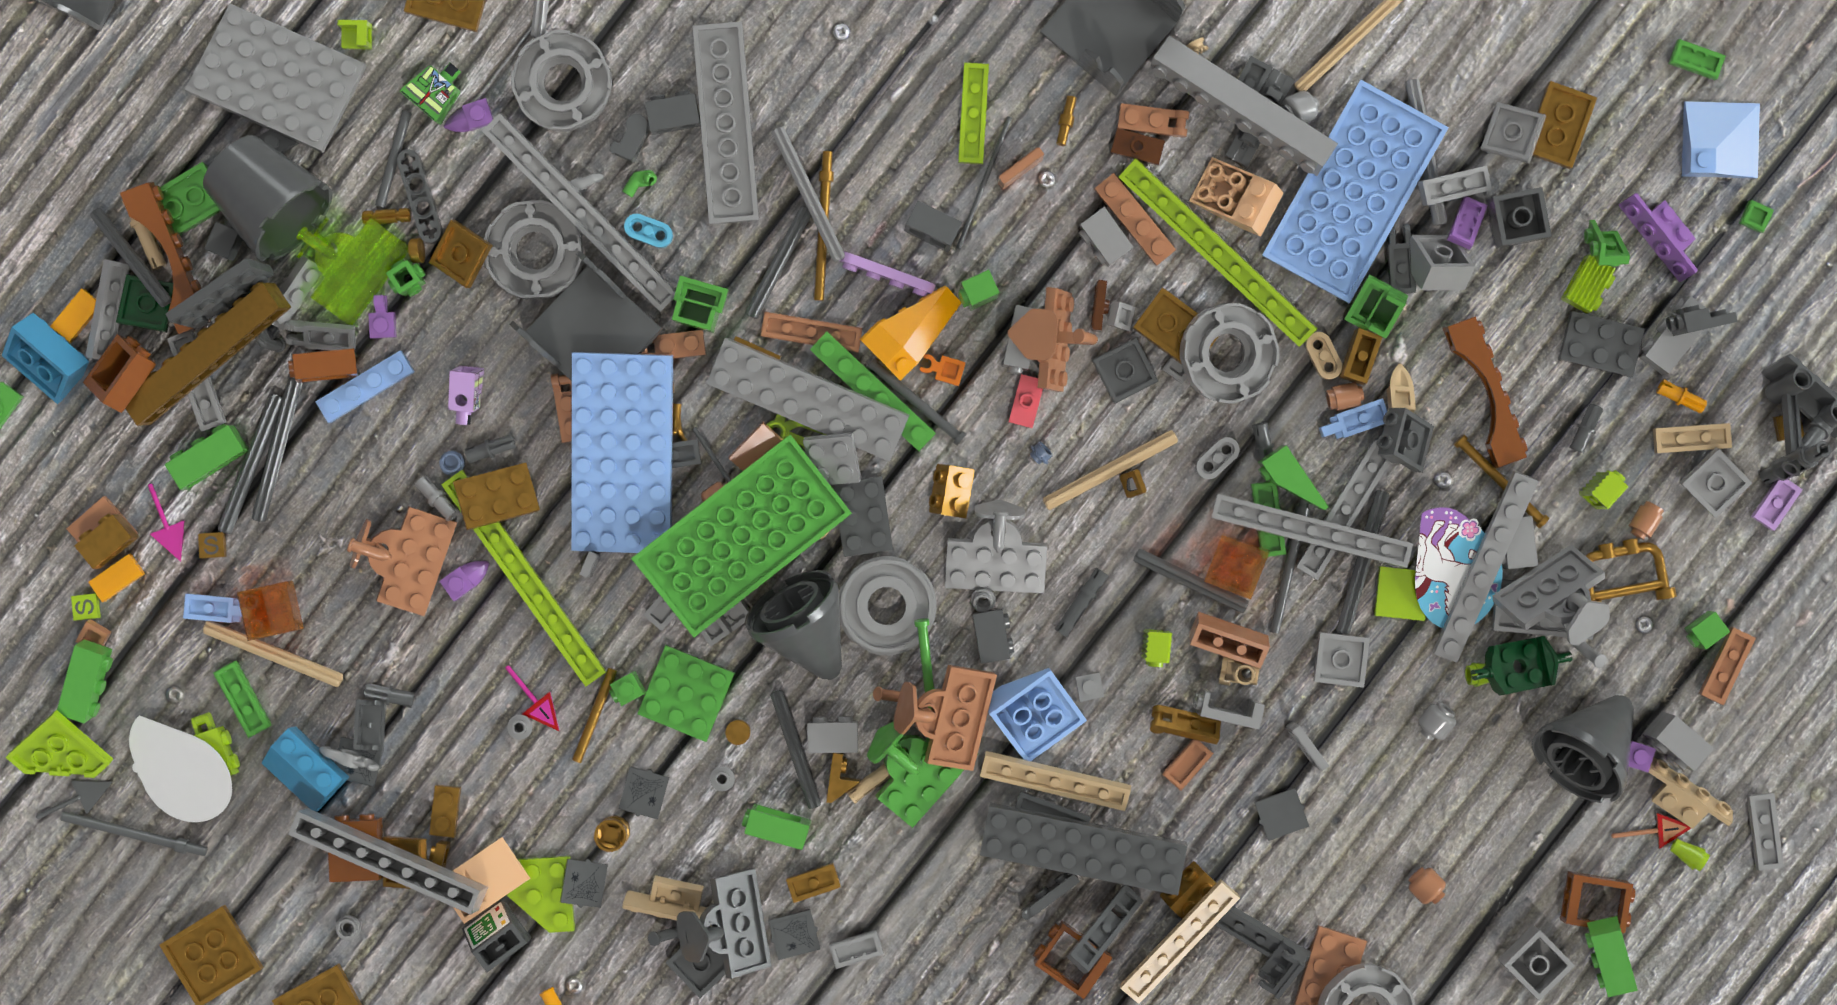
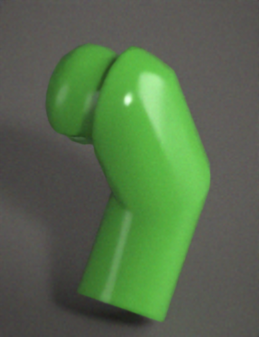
M651 170L634 172L622 192L633 197L639 187L654 185L657 182V176Z

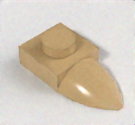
M1398 364L1392 373L1390 386L1387 389L1388 410L1389 408H1407L1414 413L1416 405L1413 381L1406 368L1402 364Z

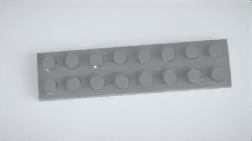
M740 21L693 25L709 224L759 221L743 23Z
M727 337L723 341L707 382L710 386L826 435L853 433L857 448L887 461H891L910 416L907 413Z

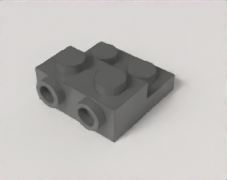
M1699 305L1676 310L1677 315L1666 318L1667 328L1672 332L1673 336L1738 322L1736 312L1727 314L1726 309L1709 313V308L1700 309Z
M1389 408V411L1383 417V422L1385 423L1383 435L1377 441L1379 447L1378 455L1391 463L1402 464L1413 472L1423 473L1434 426L1407 408Z

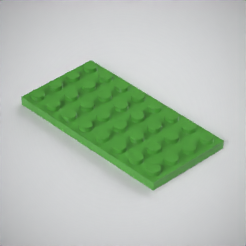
M790 434L631 559L694 638L852 513Z

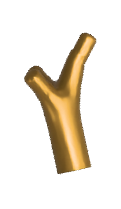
M673 404V435H676L677 432L682 441H687L681 426V404Z

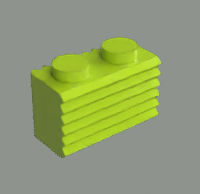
M1591 254L1584 256L1565 289L1561 300L1586 314L1591 313L1592 310L1597 311L1603 302V298L1600 297L1605 288L1609 289L1616 278L1613 275L1616 268L1608 265H1598L1595 257L1591 256Z
M1609 470L1597 472L1596 476H1592V480H1589V483L1586 484V487H1582L1579 495L1595 509H1609L1625 492L1628 485L1624 483L1625 477L1616 470L1613 472Z
M1145 629L1143 631L1145 634L1143 635L1144 640H1142L1144 644L1142 645L1143 650L1141 652L1143 654L1141 657L1146 660V665L1163 668V663L1170 662L1172 633L1163 630Z

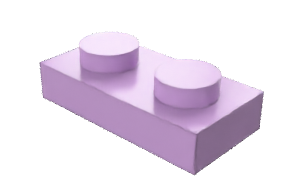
M1789 480L1775 481L1751 517L1771 531H1775L1803 489Z

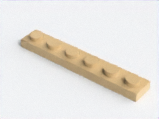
M989 751L985 752L980 777L1122 811L1126 809L1131 792V785Z
M1220 879L1120 984V989L1139 1004L1240 899L1239 894Z

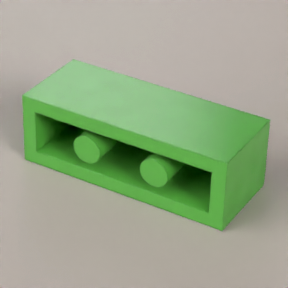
M987 270L961 282L958 296L963 307L968 306L970 311L998 299L1000 292L990 271Z
M221 424L212 430L213 434L206 439L204 437L198 438L190 444L192 447L187 451L180 450L169 457L171 461L164 465L180 490L190 489L248 453L249 448L234 425L226 426Z
M85 639L74 645L57 708L63 716L81 723H86L91 718L96 717L100 709V703H98L99 696L106 687L105 674L109 671L113 659L110 658L111 648Z
M1617 916L1587 922L1589 933H1585L1588 948L1594 947L1595 953L1591 954L1594 968H1600L1601 973L1596 974L1600 989L1605 988L1608 997L1638 991Z

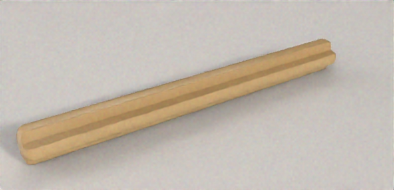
M1383 0L1294 84L1295 89L1298 92L1307 91L1403 0Z
M1169 430L1043 497L1046 508L1052 510L1177 444V436L1172 430Z
M206 621L203 627V633L332 686L339 687L343 681V674L214 621Z

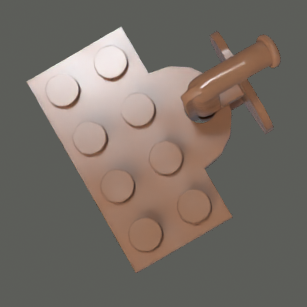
M1046 287L1045 309L1029 310L1008 330V336L1025 358L1040 362L1037 388L1063 392L1068 380L1067 372H1065L1066 362H1068L1070 357L1068 344L1094 345L1098 342V338L1095 334L1085 332L1081 328L1072 332L1070 314L1074 310V298L1072 293L1058 288Z
M408 506L401 529L390 528L383 530L370 539L367 536L371 521L366 519L357 539L352 538L348 544L347 551L349 553L353 552L350 567L355 569L360 556H367L373 570L384 577L376 601L425 616L457 522L453 520L448 522L444 517ZM381 543L386 544L388 549H386Z
M948 665L942 689H932L917 699L916 686L911 682H904L900 691L876 687L873 691V698L876 701L898 702L894 715V729L899 734H905L915 724V727L925 737L930 738L924 760L927 764L973 771L997 675L994 672Z

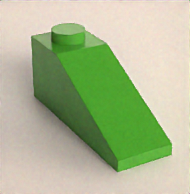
M1281 445L1258 461L1261 467L1258 471L1266 482L1270 480L1271 483L1318 509L1326 510L1328 508V505L1287 445Z

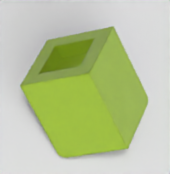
M337 20V25L341 28V47L343 49L372 50V24L367 20Z

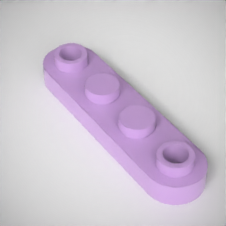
M844 252L845 256L840 260L843 263L842 268L852 272H856L857 269L866 271V276L878 281H880L881 277L890 280L889 285L899 289H903L904 286L913 289L912 293L921 297L932 294L936 287L931 282L848 252Z

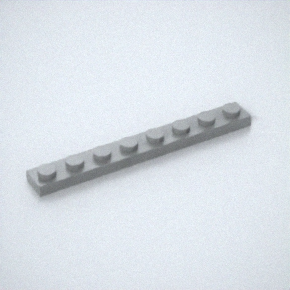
M1513 470L1432 651L1435 655L1456 663L1458 662L1539 482L1537 479Z
M1221 494L1216 496L1211 519L1403 568L1408 567L1413 543Z

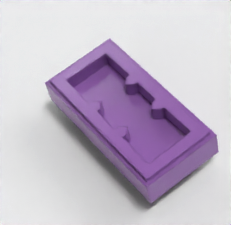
M1468 196L1463 197L1447 240L1470 250L1488 205Z

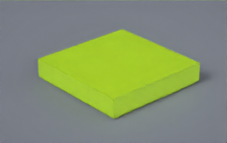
M1379 566L1374 616L1425 621V614L1421 610L1416 597V570Z

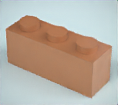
M1199 611L1189 633L1190 645L1260 669L1270 648L1268 635Z

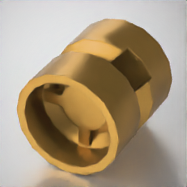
M609 816L596 827L594 832L595 843L601 850L606 852L617 851L628 841L630 827L624 818Z

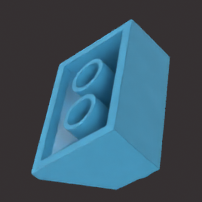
M34 313L11 327L2 353L3 358L56 404H59L84 376L89 364V360L81 352L72 347L63 336L57 334L43 319H40Z
M296 726L287 728L270 747L262 761V764L306 806L316 812L324 806L349 778L332 759L322 755L319 747Z

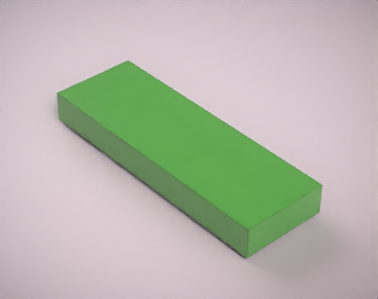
M1271 481L1251 484L1253 503L1280 509L1277 485L1271 483ZM1257 530L1261 558L1286 554L1284 537Z
M237 660L213 672L248 738L272 726Z

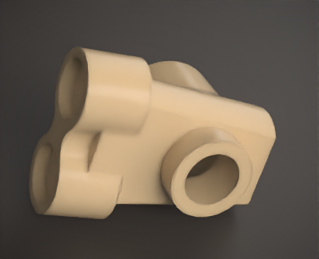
M1223 656L1219 684L1228 686L1231 683L1257 685L1260 668ZM1243 669L1251 671L1249 678H1245L1242 675Z

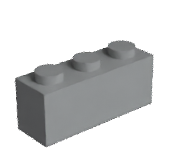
M1692 296L1683 299L1679 298L1672 305L1670 310L1673 312L1670 316L1677 315L1676 310L1694 305H1699L1700 309L1706 307ZM1664 318L1657 325L1656 330L1658 332L1653 339L1648 338L1642 345L1641 350L1643 352L1639 356L1641 360L1661 375L1670 374L1702 331L1673 336L1672 332L1668 330L1666 318Z

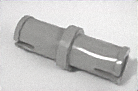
M428 476L421 477L415 483V487L428 499V504L431 507H435L444 516L446 521L453 520L460 511L446 498V493L443 490H439Z

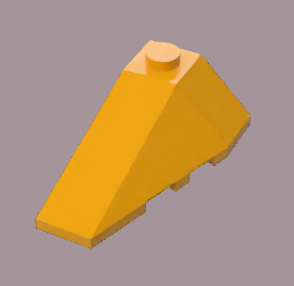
M945 285L932 294L922 297L918 303L909 308L904 307L898 310L896 315L876 322L860 338V341L901 381L919 363L961 305V301Z

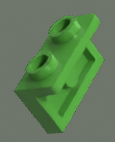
M1589 220L1588 229L1584 231V240L1589 245L1591 256L1595 257L1598 265L1615 267L1629 264L1630 254L1618 231H1600L1596 221Z

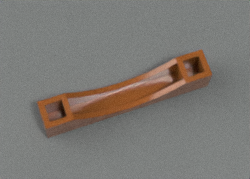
M148 182L120 192L129 217L140 222L152 232L168 256L173 275V295L169 308L170 311L202 288L197 279L194 280L191 270H193V266L189 257L184 256L182 252L183 242L179 233H175L171 224L174 221L170 211L164 208L162 203L164 196L161 188L158 185L155 186L154 182ZM174 323L178 334L195 329Z
M1475 316L1442 328L1450 351L1461 357L1474 369L1487 391L1491 422L1485 446L1492 465L1495 468H1499L1527 458L1525 453L1528 451L1527 444L1524 438H1520L1518 434L1519 422L1515 414L1510 412L1508 405L1511 404L1508 393L1502 390L1500 384L1502 376L1497 367L1494 368L1491 360L1494 355L1491 346L1486 344L1483 338L1485 330L1480 320L1477 321Z

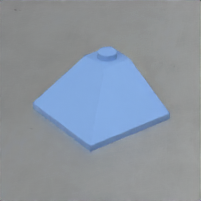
M1685 101L1683 110L1682 176L1758 178L1760 103Z
M1050 668L998 687L993 691L988 710L990 716L1023 760L1032 761L1087 721Z

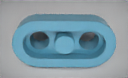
M632 214L625 220V232L633 239L657 248H665L673 240L672 229L663 222L641 214ZM641 223L642 229L634 231V224ZM660 231L665 233L663 240H658L656 237Z

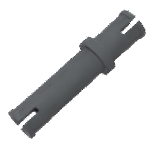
M1097 567L1095 568L1085 585H1081L1079 588L1081 591L1055 627L1056 631H1059L1060 634L1067 638L1069 637V634L1089 604L1098 597L1097 593L1109 575Z

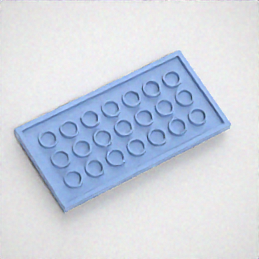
M1360 80L1328 136L1338 145L1317 176L1312 173L1307 174L1262 256L1349 304L1449 127Z
M572 353L571 551L639 553L672 527L673 355Z

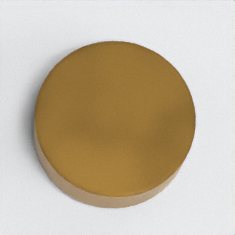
M421 238L410 239L408 243V253L413 263H423L425 261V246Z
M734 720L728 724L725 735L730 743L742 745L749 739L751 729L745 721Z

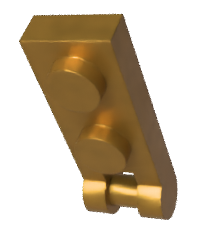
M1163 705L1152 707L1151 715L1153 720L1150 723L1151 732L1155 734L1164 732L1216 745L1219 742L1221 721ZM1164 718L1170 719V722H1169V721H1164L1163 719H1164Z

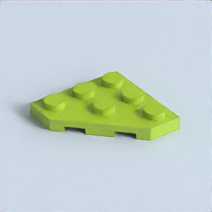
M57 709L5 757L24 774H35L36 772H45L52 776L80 774L87 778H95L113 760L109 754Z
M571 856L518 859L530 879L507 894V896L549 933L575 931L574 904L560 903L567 859H571Z

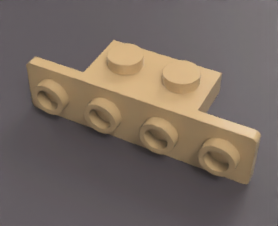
M1653 757L1649 773L1664 782V784L1652 795V802L1692 829L1708 813L1728 826L1733 823V810L1726 802L1717 800L1705 788L1696 786L1684 774H1678L1669 768L1666 762Z
M656 875L653 880L651 895L628 890L622 906L623 909L632 912H640L677 920L678 914L683 911H693L700 919L701 914L707 907L700 906L704 886Z

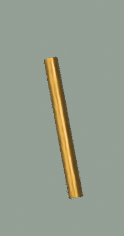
M608 667L572 758L575 762L582 763L611 689L610 684L613 683L617 670Z

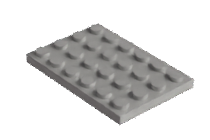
M229 4L185 91L324 153L367 66L365 63L233 4Z

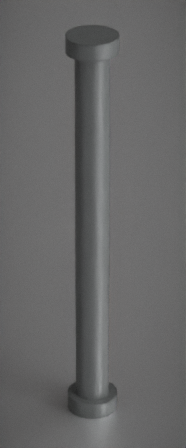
M875 357L867 369L869 371L873 370L954 439L953 443L958 445L966 436V433L958 431L878 363L880 360Z

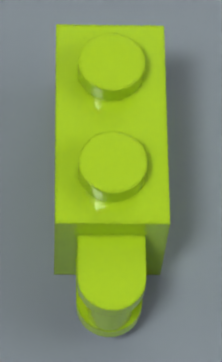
M210 712L191 718L195 732L194 736L208 743L220 754L228 767L230 776L239 773L240 762L238 756L232 752L230 746L232 738L229 731L225 730L224 726L216 728ZM207 724L209 731L203 732L201 725Z

